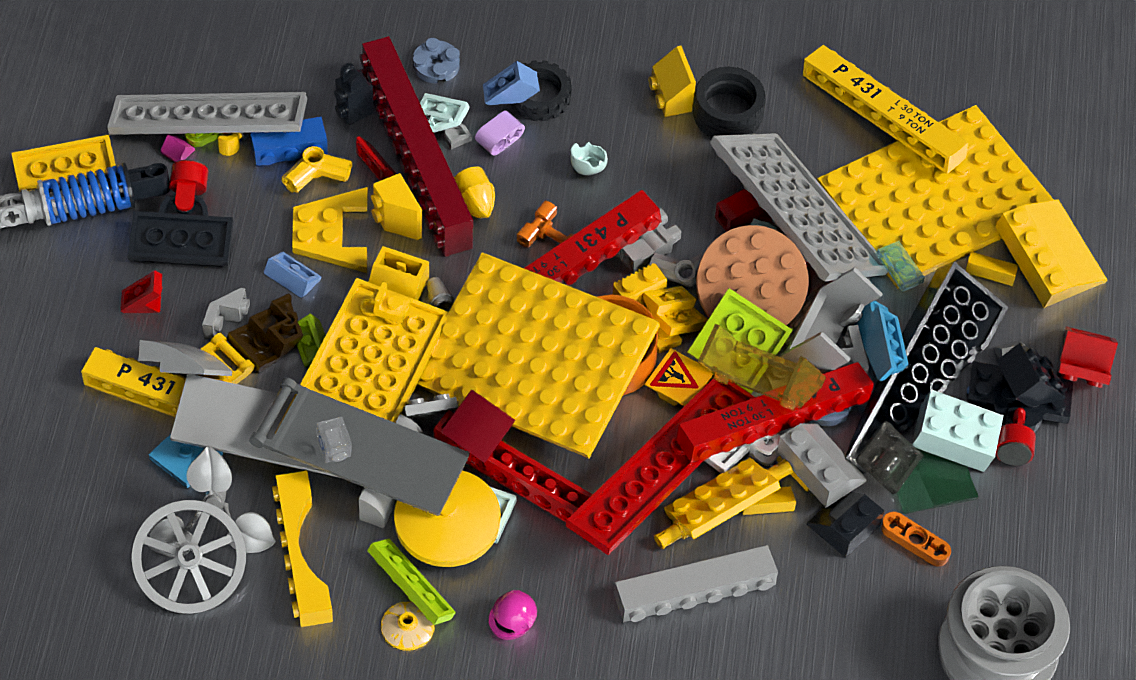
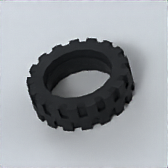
M534 60L529 64L523 63L537 72L538 79L553 83L560 92L549 101L538 102L527 99L523 103H512L510 105H513V110L516 113H521L522 117H529L533 121L538 119L547 121L551 117L557 118L559 113H564L567 110V105H570L572 92L570 76L567 77V72L564 69H560L559 65L555 63L549 64V61L542 60V62H537V60Z

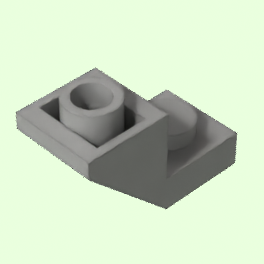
M239 288L209 303L202 324L204 338L212 339L217 331H221L223 320L241 323L242 316L248 313L250 300L246 299L245 288Z

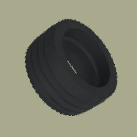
M724 66L708 71L699 80L694 93L693 117L696 125L711 138L722 135L754 134L759 128L764 115L766 103L764 87L754 74L739 67ZM719 94H732L746 100L751 108L739 114H726L712 108L707 100Z

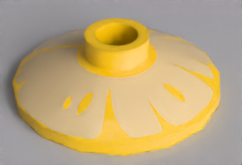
M412 601L400 602L391 606L384 613L381 620V633L385 641L396 649L403 651L416 650L423 647L432 638L434 625L426 619L425 615ZM408 619L412 620V623L405 624L403 621Z

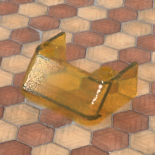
M718 324L714 325L698 360L711 373L715 374L713 379L726 385L730 381L781 401V406L794 411L795 407L801 408L823 386L826 379L805 357L800 356L798 363H794L737 341Z

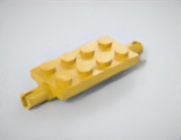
M748 458L702 486L697 487L685 496L676 499L673 503L664 507L666 516L672 520V525L654 535L656 544L663 550L681 538L684 540L690 536L692 539H695L780 489L779 480L793 473L790 463L783 459L769 469H765L752 458Z

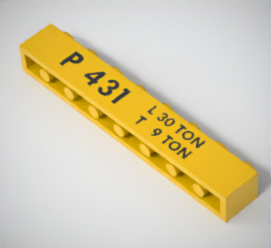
M822 45L804 59V77L946 174L966 159L968 142L964 138L928 116L927 113L891 91L890 88L876 81L871 75L866 74L853 63L839 56L835 51Z
M97 347L94 348L81 371L83 382L86 386L176 417L186 378L180 374L160 372V368L157 366H148L134 358H125L109 349L103 350Z

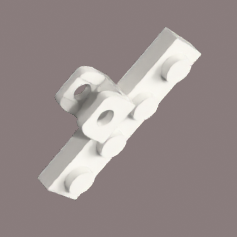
M777 433L774 436L760 438L751 444H743L733 448L731 451L712 455L704 461L720 473H724L733 468L749 452V456L758 463L770 466L780 456L777 453L780 435Z

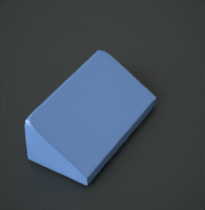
M285 252L268 258L264 270L266 276L300 298L304 297L321 280L320 275Z

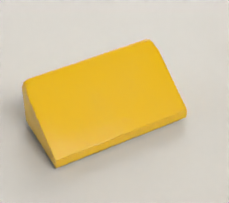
M971 252L965 271L974 276L1013 286L1018 265Z
M791 486L780 487L777 491L744 509L742 514L752 515L794 511L796 499Z

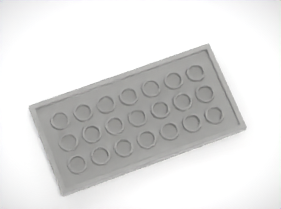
M777 133L722 135L712 138L710 145L715 149L717 156L725 161L730 167V171L744 184V188L758 201V205L769 214L772 222L796 245L804 260L813 267L820 279L823 281L837 280L843 273L854 267L865 277L886 275L888 270L891 269Z

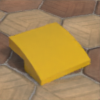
M682 286L643 293L642 297L654 320L659 322L660 327L668 336L699 331L708 320L694 308L696 298Z

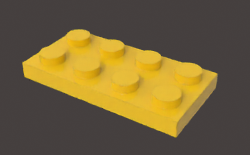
M109 135L11 153L19 192L23 189H27V191L37 189L38 180L42 181L53 178L57 181L59 177H64L67 181L68 175H73L76 178L78 173L86 175L87 171H92L95 175L97 169H101L105 174L107 167L116 166Z

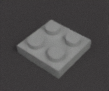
M449 394L434 396L430 402H424L423 398L409 400L407 405L403 407L402 415L409 419L444 414L448 410L454 412L458 408L456 397L450 398Z

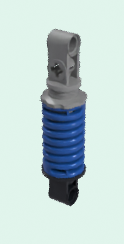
M124 162L117 166L107 167L105 174L101 169H97L95 175L92 171H87L86 175L78 173L76 178L73 175H68L67 181L64 177H59L57 181L53 178L42 181L38 180L37 189L30 191L23 189L18 193L0 196V228L23 223L32 224L35 220L44 219L47 226H51V224L61 221L66 222L68 220V213L73 220L78 218V211L82 218L87 217V209L91 216L97 214V208L99 213L104 214L106 213V205L110 212H114L116 206L119 210L135 209V200L163 196L170 192L167 166L162 163H154L149 166L128 170Z

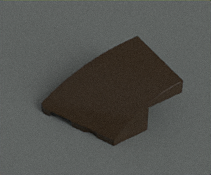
M290 293L271 301L268 309L251 316L247 324L229 332L227 335V341L245 360H250L255 365L254 370L257 373L264 371L280 360L303 338L301 326L298 324L297 313L294 312L292 307V296Z

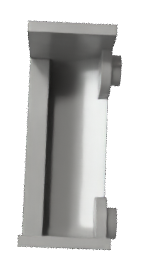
M855 267L843 273L837 280L829 281L816 288L806 296L802 308L792 320L789 328L793 331L775 359L782 365L818 376L848 363L851 358L836 343L844 327L850 323L852 325L857 323L863 315L861 312L864 306L880 298L882 293Z

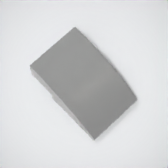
M140 340L138 361L160 362V372L232 376V370L223 362L196 347L161 341Z

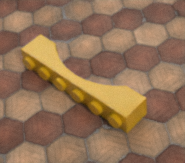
M301 471L276 475L277 486H272L274 502L279 501L280 508L276 509L278 525L283 524L284 531L280 532L282 548L287 547L288 554L284 555L286 571L291 570L292 578H288L289 592L296 596V601L292 602L294 618L299 617L301 627L333 622L328 585L311 571L299 547L300 530L307 513L312 507L308 472Z

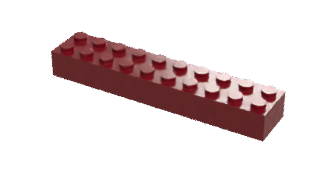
M390 37L362 43V54L359 55L363 69H360V71L373 86V101L375 100L377 104V115L379 119L383 118L385 122V133L387 137L391 136L393 140L392 147L395 155H400L402 171L404 174L408 173L410 189L412 192L416 191L418 196L417 202L426 214V225L429 230L432 229L434 232L433 238L437 249L441 248L445 257L473 249V218Z

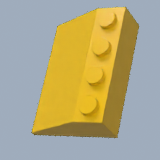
M1059 199L1022 205L1001 215L995 227L1043 308L1107 282V278Z

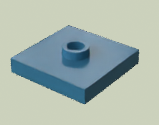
M169 435L148 455L152 462L183 486L189 488L190 484L187 481L188 467L204 448L172 441ZM217 451L221 456L223 455V452Z

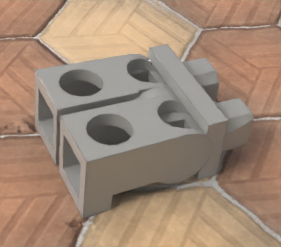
M659 208L662 222L659 223L658 227L652 231H647L635 243L626 245L616 254L632 274H635V271L639 272V269L643 270V267L646 268L655 253L661 255L671 253L673 244L681 239V230L673 224L666 229L663 227L667 223L668 217L662 208Z

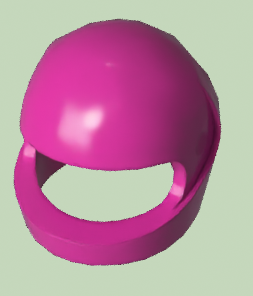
M511 590L501 595L494 603L489 614L490 629L497 637L505 640H513L523 636L536 620V603L530 595L520 590ZM495 619L501 626L511 629L513 632L507 633L500 630L495 623Z

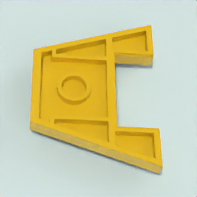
M368 187L293 207L292 252L294 254L367 273V247H342L343 212H368Z

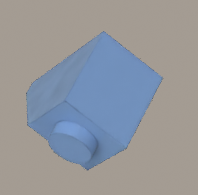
M518 61L514 62L483 84L485 104L523 103L540 91L537 72Z

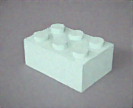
M930 390L920 407L912 447L984 472L995 458L1004 415Z

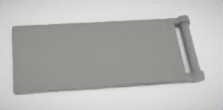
M193 374L187 375L170 440L203 448L209 445L221 452L335 476L263 447L257 448L249 442L252 433L257 432L278 393ZM288 396L266 438L273 439L275 431L293 396Z

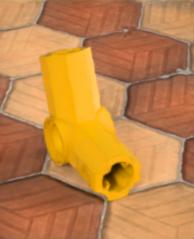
M312 146L305 149L302 155L303 158L281 177V181L286 186V189L292 193H298L313 178L321 176L343 182L348 181L352 161L324 154L321 148Z

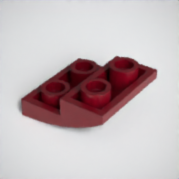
M471 389L441 433L485 463L513 425L515 419Z

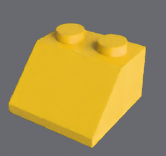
M677 46L652 66V74L648 78L650 89L656 93L657 107L662 109L665 117L692 112L696 81L682 46Z
M399 173L374 183L373 194L371 195L374 209L371 212L375 222H380L384 231L416 240L422 239V209L402 175Z

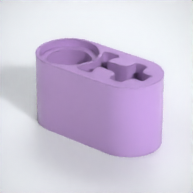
M503 111L478 130L475 141L491 155L495 156L518 140L523 134L525 126L508 111Z

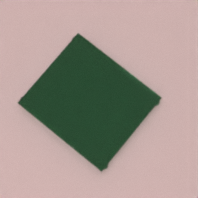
M918 448L884 455V461L886 462L904 514L975 500L979 497L968 467Z

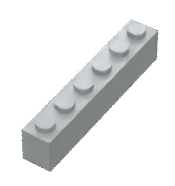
M766 545L615 582L614 597L623 622H638L647 616L668 614L671 610L680 608L690 609L704 602L715 603L724 597L732 595L739 597L757 589L761 591L767 590L776 584L778 570L770 549Z

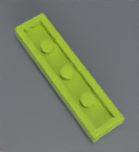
M390 538L371 543L367 551L375 559L376 563L387 572L393 582L404 591L409 600L421 610L427 620L436 625L453 618L456 613Z

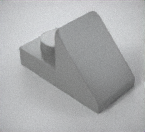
M858 325L848 326L846 336L842 338L843 349L841 350L851 359L848 363L838 368L859 362L864 371L868 373L869 366Z

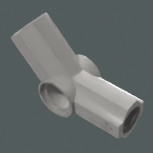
M705 252L689 260H679L655 253L649 265L651 266L652 263L656 264L667 280L690 288L696 285L697 270ZM685 270H693L690 277L682 278V273Z

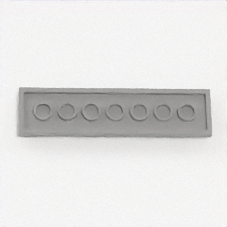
M306 92L116 95L107 128L109 135L300 132L307 95Z

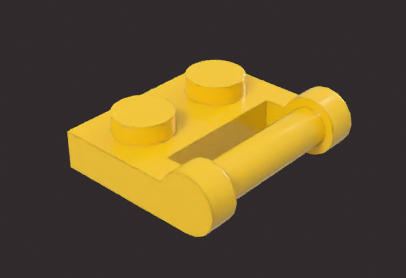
M217 333L208 344L201 348V350L213 355L230 368L215 353L220 349L239 368L236 371L232 370V376L197 374L198 376L238 384L255 369V365L250 360H245L227 342V338L222 333Z

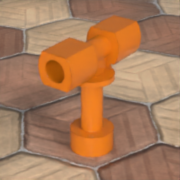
M545 200L536 210L533 222H526L517 233V242L529 248L538 236L542 239L548 236L561 244L574 234L571 233L566 236L552 228V219L557 215V207Z

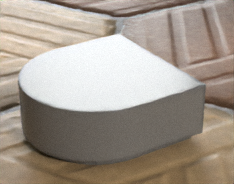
M461 123L458 126L444 130V140L452 150L471 142L472 134Z

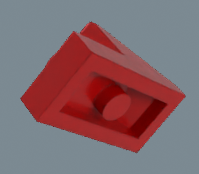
M154 270L123 289L120 311L123 313H159L161 309L162 274Z

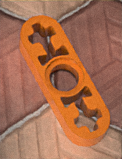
M889 512L884 516L881 530L886 537L933 566L940 567L947 564L951 555V547L946 541L901 513ZM894 522L898 523V526L894 528L889 527ZM905 528H907L905 536L901 535L902 532L905 531ZM918 534L922 537L923 542L914 544L909 540V536ZM927 542L931 543L927 550H925ZM938 550H941L943 552L938 556L934 555V552H937Z

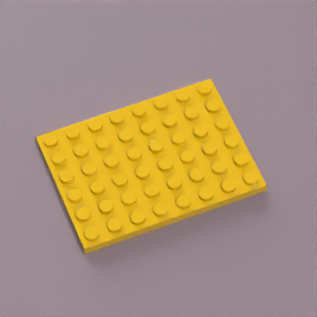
M977 105L939 122L968 142L966 159L948 174L901 142L896 141L817 178L818 183L891 267L886 275L897 289L936 271L942 266L955 262L971 252H975L1002 239L995 226L1003 213L1022 205L1054 200Z
M482 252L446 316V323L416 386L436 395L449 394L450 398L456 397L457 404L458 397L467 396L472 389L482 397H490L492 404L515 419L512 427L590 458L660 324L657 320Z

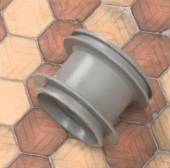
M991 566L971 573L954 589L948 602L947 614L939 629V657L946 675L950 680H1051L1070 634V619L1065 603L1047 581L1021 568ZM1008 612H1013V613H1015L1017 616H1013V615L1009 614ZM981 613H987L991 617H985ZM1025 632H1030L1034 636H1029Z

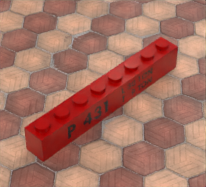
M640 190L524 269L562 284L572 285L580 276L586 272L593 271L607 258L614 257L620 249L635 243L647 231L656 229L659 223L662 222L660 209L643 190Z
M859 362L680 423L676 441L690 463L706 460L712 455L731 451L733 448L743 444H751L760 438L774 436L780 431L794 428L800 423L819 420L825 415L841 412L856 404H864L870 400L874 383Z

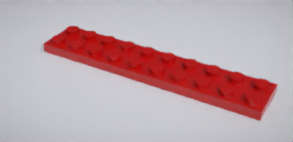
M718 373L567 519L566 527L609 555L704 461L698 460L690 463L676 441L679 424L755 398V396Z

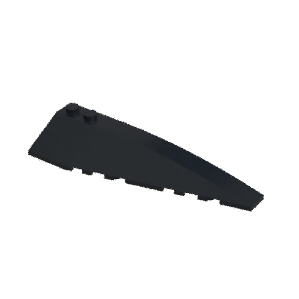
M951 262L936 270L902 332L909 365L903 371L889 375L883 381H877L870 400L861 416L846 452L845 459L854 464L862 474H866L886 453L885 451L895 444L900 438L899 436L915 423L916 418L919 416L921 404L930 390L943 393L947 386L957 379L961 374L960 372L976 359L979 352L989 345L1008 309L1005 303L956 262Z

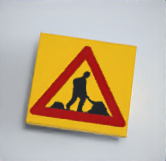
M671 348L646 381L645 386L656 391L660 399L671 405L680 404L685 406L706 386L715 372Z

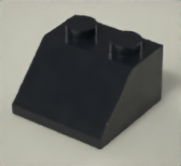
M850 492L826 508L824 506L807 522V526L846 558L880 527L885 510L866 494Z

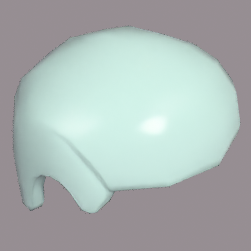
M587 142L583 147H579L575 143L570 149L571 165L579 174L590 176L605 169L608 162L607 153L600 146Z

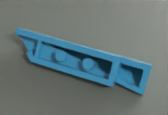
M873 301L864 306L861 312L863 314L861 319L854 325H858L863 347L877 379L883 381L889 375L903 371L909 364L898 317L890 313L884 305Z

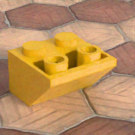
M382 246L372 266L368 282L377 286H381L382 282L388 283V290L419 300L429 280V261Z

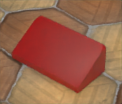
M360 136L356 138V153L380 181L397 175L372 144Z

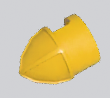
M470 167L462 170L454 179L470 214L476 218H488L491 215L495 202V188L493 184L490 183L481 167Z

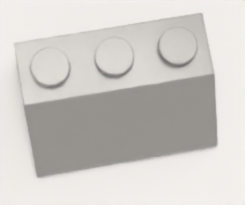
M800 423L780 436L777 453L782 459L790 463L795 474L825 508L867 481L857 467L845 459V454L818 424Z

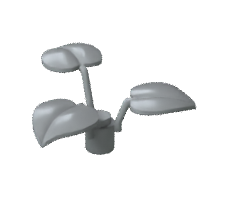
M208 445L189 465L187 481L196 491L205 492L203 502L223 509L231 517L225 498L226 491L232 482V473L224 458ZM200 511L195 513L186 526L182 519L176 516L187 542H190L193 536L188 530L193 527L202 512ZM246 512L236 518L235 523L244 539L246 553L262 552L275 544L276 539L272 534L269 523L264 517L254 512ZM167 517L160 520L152 528L149 534L150 538L175 547L180 546ZM234 542L230 543V545H231L234 549H236L235 543H234ZM148 546L152 551L168 557H175V555Z

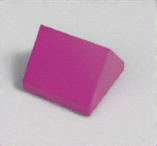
M167 135L160 152L173 162L185 160L195 151V148L178 136Z

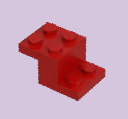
M1066 326L1063 335L1064 341L1057 364V370L1061 373L1062 378L1071 381H1077L1078 378L1086 379L1088 385L1102 388L1103 384L1109 385L1112 376L1110 372L1118 345L1116 339Z

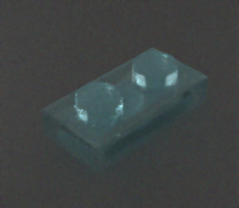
M900 241L878 249L877 257L902 292L924 283V275Z

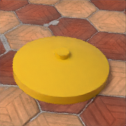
M466 471L461 472L439 516L398 500L395 505L394 523L399 541L412 556L434 566L455 567L478 559L493 545L500 529L501 513L496 495L482 479Z

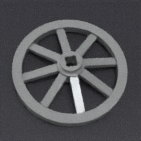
M183 500L159 508L144 521L133 543L132 567L140 588L155 604L175 613L195 614L219 606L236 590L245 570L246 548L238 526L223 510L202 501ZM187 510L202 512L190 542H187L175 516L176 512ZM210 515L218 519L230 532L227 536L203 546H198ZM167 516L180 546L175 547L147 537V535L160 520ZM234 542L237 555L235 570L204 558L202 555ZM143 545L175 555V558L143 572L141 559ZM185 552H193L194 559L186 561L184 559ZM179 565L180 568L168 599L157 593L147 580ZM199 565L231 577L225 588L212 598L198 568ZM188 570L192 572L204 600L203 602L194 604L176 602Z

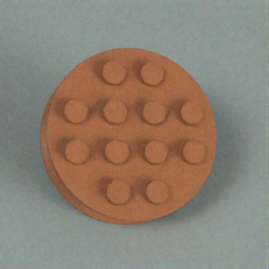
M758 225L737 227L719 236L704 253L696 276L698 299L704 312L710 317L727 289L730 288L787 325L796 317L805 302L808 292L807 266L796 245L782 233Z

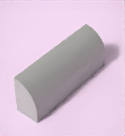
M399 415L396 421L397 424L424 434L414 421ZM364 487L359 497L360 520L384 528L397 500Z

